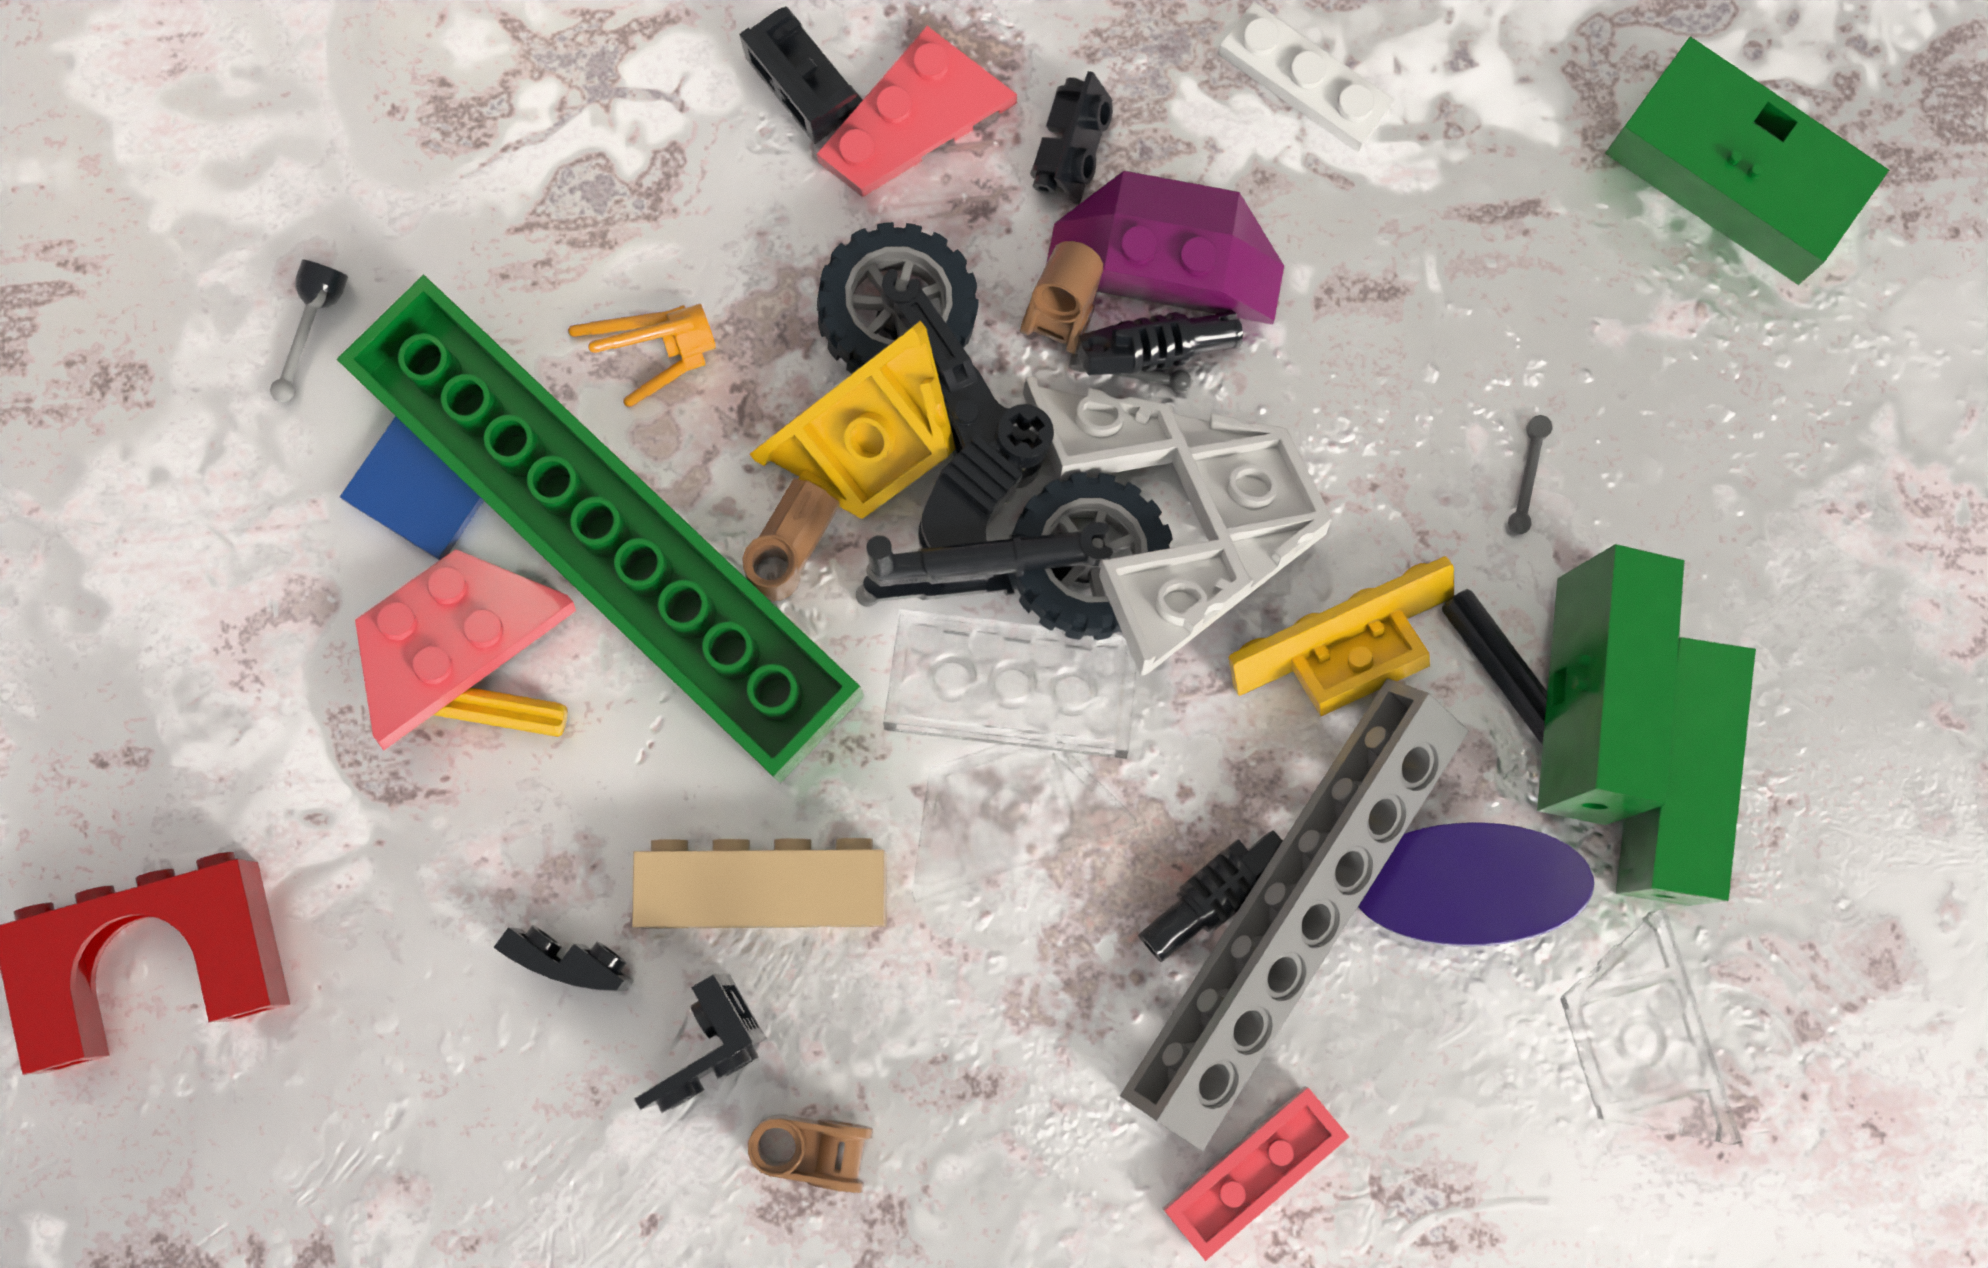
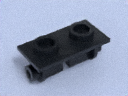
M1088 71L1085 81L1070 77L1066 79L1064 85L1057 87L1046 127L1050 132L1063 133L1062 139L1042 137L1034 165L1030 172V175L1034 178L1032 186L1035 190L1045 194H1054L1056 187H1061L1076 205L1081 203L1085 187L1094 177L1096 170L1095 154L1102 132L1108 129L1113 114L1112 98L1094 72Z

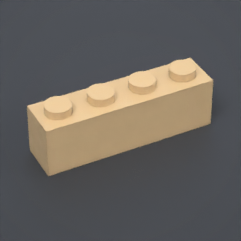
M798 838L775 839L774 850H750V840L716 839L713 840L712 851H688V840H651V851H634L632 927L640 929L887 927V853L884 849H873V839L870 838L836 839V850H811V839Z

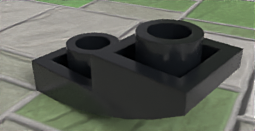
M534 925L530 927L528 932H525L523 929L508 927L493 947L512 961L535 973L577 987L594 990L627 991L634 982V980L621 972L627 962L602 943L596 941L591 949L586 945L573 944L562 959L557 955L562 945Z

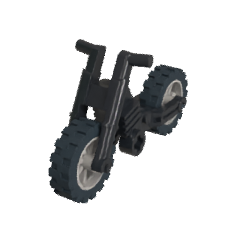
M894 222L877 224L876 230L867 232L866 228H863L853 233L850 242L846 246L841 242L831 254L830 263L824 266L821 273L817 297L818 328L821 337H826L828 341L827 349L835 360L838 361L842 358L847 363L846 370L852 374L921 321L927 329L956 449L953 451L955 457L941 470L925 505L918 528V540L921 548L916 552L893 554L892 544L887 537L878 535L868 541L866 549L869 564L866 568L867 576L864 578L863 584L856 591L858 603L862 606L870 607L879 601L916 597L921 600H931L1004 592L1007 596L1014 595V590H1018L1021 595L1019 602L1028 614L1033 610L1040 617L1038 623L1050 631H1053L1056 627L1066 631L1065 637L1081 640L1084 635L1093 636L1094 640H1104L1110 638L1113 633L1120 631L1122 633L1099 578L1102 561L1110 559L1112 554L1129 547L1133 555L1170 548L1169 544L1173 540L1172 533L1168 524H1162L1159 518L1162 511L1152 499L1147 502L1141 497L1140 493L1142 490L1136 485L1127 482L1126 486L1114 482L1116 476L1099 473L1097 478H1087V472L1075 473L1069 476L1068 481L1060 482L1059 479L1048 483L1040 494L1034 495L1025 505L1012 534L1009 535V539L987 541V525L1013 499L1016 492L1015 489L1029 485L1037 477L1053 441L1054 428L1052 421L1042 409L1034 405L1020 404L1008 409L999 404L980 372L973 365L971 358L964 350L972 335L979 299H976L975 295L977 290L975 276L973 272L968 274L966 270L967 260L958 249L953 252L947 246L948 240L936 232L931 236L921 232L922 226L906 223L905 228H894ZM882 271H888L884 276L881 274ZM897 271H902L900 279H897ZM911 274L920 277L929 286L921 288L919 280H910ZM868 277L881 296L856 295L855 291ZM938 298L941 314L938 313L930 300ZM854 309L876 310V319L866 327L859 320ZM1033 426V428L1037 431L1038 434L1034 433L1029 428ZM1073 518H1095L1094 523L1087 525L1082 531H1079L1071 521ZM1106 523L1112 525L1124 537L1109 542L1105 537L1109 531V526ZM1057 526L1063 531L1060 534H1052ZM1072 586L1080 590L1091 588L1092 596H1085L1069 590V587Z

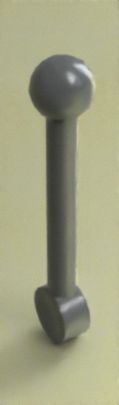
M1077 353L1072 354L1069 368L1079 372H1086ZM1141 370L1139 373L1131 375L1126 373L1112 374L1166 384L1177 393L1187 391L1192 384L1191 376L1184 370H1176L1172 373L1155 370L1144 372Z
M1544 415L1534 416L1526 427V432L1531 441L1517 509L1508 519V527L1515 534L1527 533L1532 525L1528 510L1542 442L1552 431V422Z

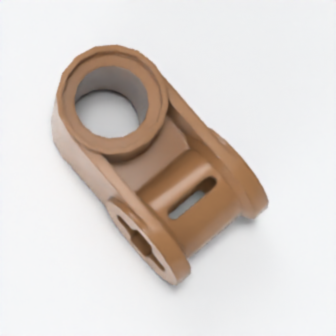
M1064 241L1056 245L1032 292L1031 300L1021 324L1020 333L1027 336L1033 332L1065 344L1067 352L1071 354L1077 353L1079 335L1086 333L1094 312L1095 305H1093L1103 272V262L1092 248L1075 241Z
M772 1115L764 1119L753 1130L748 1141V1156L752 1165L760 1173L770 1177L806 1182L809 1185L829 1190L862 1193L864 1182L859 1179L865 1140L872 1138L873 1128L837 1120H812L788 1115ZM782 1128L793 1136L795 1153L790 1159L784 1162H774L763 1154L761 1138L767 1130ZM844 1142L842 1165L840 1169H836L835 1164L839 1143Z

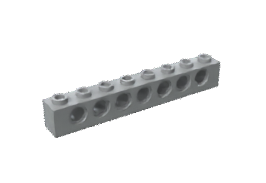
M1388 678L1386 679L1120 1094L1129 1103L1202 1152L1469 732L1430 693Z

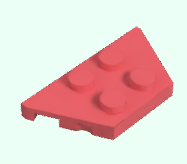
M455 549L355 619L372 733L383 751L573 614L576 609L571 598L562 592Z

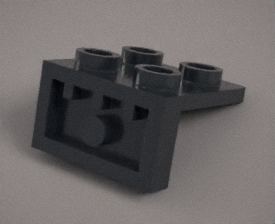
M713 974L691 987L698 999L696 1003L690 1006L695 1019L709 1039L717 1036L721 1039L723 1045L634 1098L640 1110L654 1105L659 1107L661 1113L674 1109L705 1090L699 1079L711 1072L715 1073L717 1079L725 1075L727 1077L759 1057L754 1046L767 1038L730 974Z

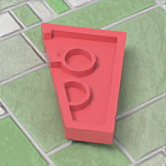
M926 26L817 153L818 163L864 197L922 162L924 155L953 138L956 141L973 131V126L997 111L1001 114L1016 105L1017 94L930 27Z

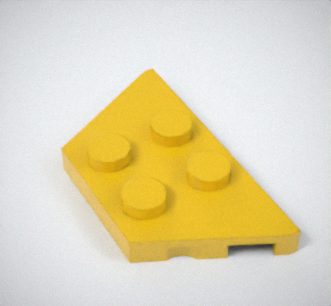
M921 321L916 323L760 444L749 455L755 462L763 466L771 461L799 476V480H807L817 485L839 501L842 509L861 519L938 465L956 449L927 329Z

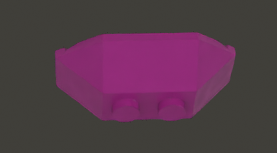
M1122 171L1054 223L1047 262L1056 245L1064 241H1075L1092 248L1103 262V272L1097 292L1213 314L1233 310L1237 314L1236 318L1272 325L1275 321L1284 264L1238 191Z

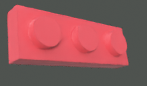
M1304 1086L1162 1209L1206 1261L1346 1141L1349 1136L1309 1087Z

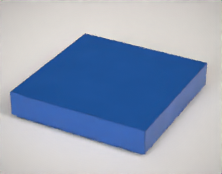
M396 416L340 495L343 501L437 560H441L449 554L484 502L477 493Z

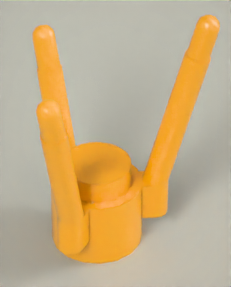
M701 303L687 308L683 305L663 312L572 325L568 328V334L572 337L632 330L591 341L588 348L593 353L662 338L669 358L680 354L681 360L627 395L623 400L624 405L627 407H632L644 398L649 397L685 372L705 366L706 363L702 353L716 349L715 341Z

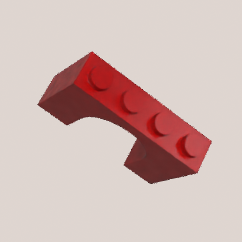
M223 852L196 860L198 870L175 876L174 869H162L139 875L135 878L137 887L115 893L114 886H101L76 893V904L54 909V904L48 902L15 910V921L0 925V970L22 1075L51 1073L110 1056L96 992L97 968L101 956L110 941L123 929L143 919L152 917L161 919L177 929L186 939L195 959L209 1023L231 1022L291 1005L258 862L236 859L234 852Z

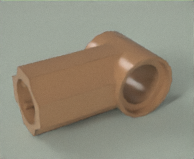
M794 477L760 536L746 547L742 558L746 578L771 602L782 601L790 597L798 588L801 579L800 574L840 507L839 501L817 485ZM769 557H778L788 563L786 572L775 580H766L756 574L758 565Z

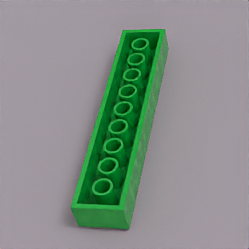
M424 274L336 359L780 784L865 696L861 686Z

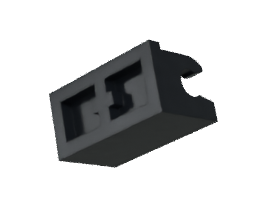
M787 6L774 11L751 29L748 27L739 34L746 60L814 144H817L840 127L863 101L860 95L846 82L803 29L800 21Z

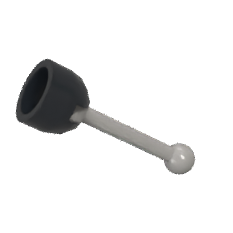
M302 259L296 275L295 289L299 298L306 306L281 377L275 380L270 387V394L276 401L288 402L293 398L295 389L292 381L317 309L329 307L339 300L348 280V276L325 265Z

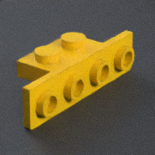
M1443 556L1430 563L1414 565L1404 572L1402 576L1375 588L1362 589L1353 594L1347 601L1321 613L1307 614L1296 621L1294 625L1266 638L1250 640L1228 657L1235 691L1238 696H1241L1294 672L1319 715L1324 716L1380 690L1387 678L1399 681L1430 667V653L1407 619L1446 602L1455 596L1453 564L1447 556Z

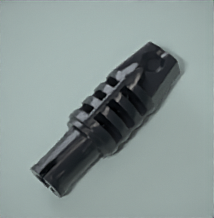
M1233 310L1197 318H1188L1184 314L1173 312L1168 313L1166 316L1155 315L1149 319L1145 317L1137 318L1134 322L1130 320L1121 321L1112 326L1081 334L1078 338L1077 355L1088 375L1121 373L1131 375L1137 374L1141 370L1148 372L1156 368H1169L1172 365L1182 366L1191 361L1194 355L1239 348L1243 341V328L1240 319H1236L1237 314Z
M1272 830L1249 849L1239 839L1229 845L1179 887L1180 891L1177 893L1179 900L1138 934L1147 949L1159 962H1163L1202 929L1207 932L1212 929L1217 930L1238 912L1283 840Z

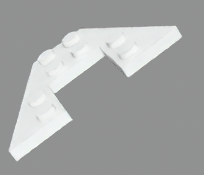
M1025 378L1023 396L1026 403L1042 409L1052 421L1054 437L1047 453L1060 482L1068 481L1069 476L1075 473L1087 472V477L1098 476L1099 473L1110 474L1173 463L1208 540L1207 542L1102 561L1099 578L1140 676L1147 675L1327 534L1332 517L1287 428L1263 423L1246 424L1236 418L1211 413L1210 420L1207 421L1173 414L1172 405L1134 397L1116 399L1107 395L1104 391L1090 388L1088 395L1083 396L1038 387V378Z

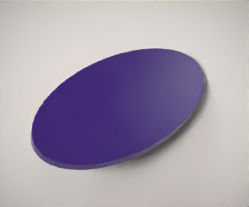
M1480 822L1452 823L1421 828L1405 833L1358 908L1381 927L1410 939L1448 946H1493L1535 938L1570 922L1590 902L1595 882L1593 873L1586 860L1568 844L1552 836L1535 830L1506 824Z

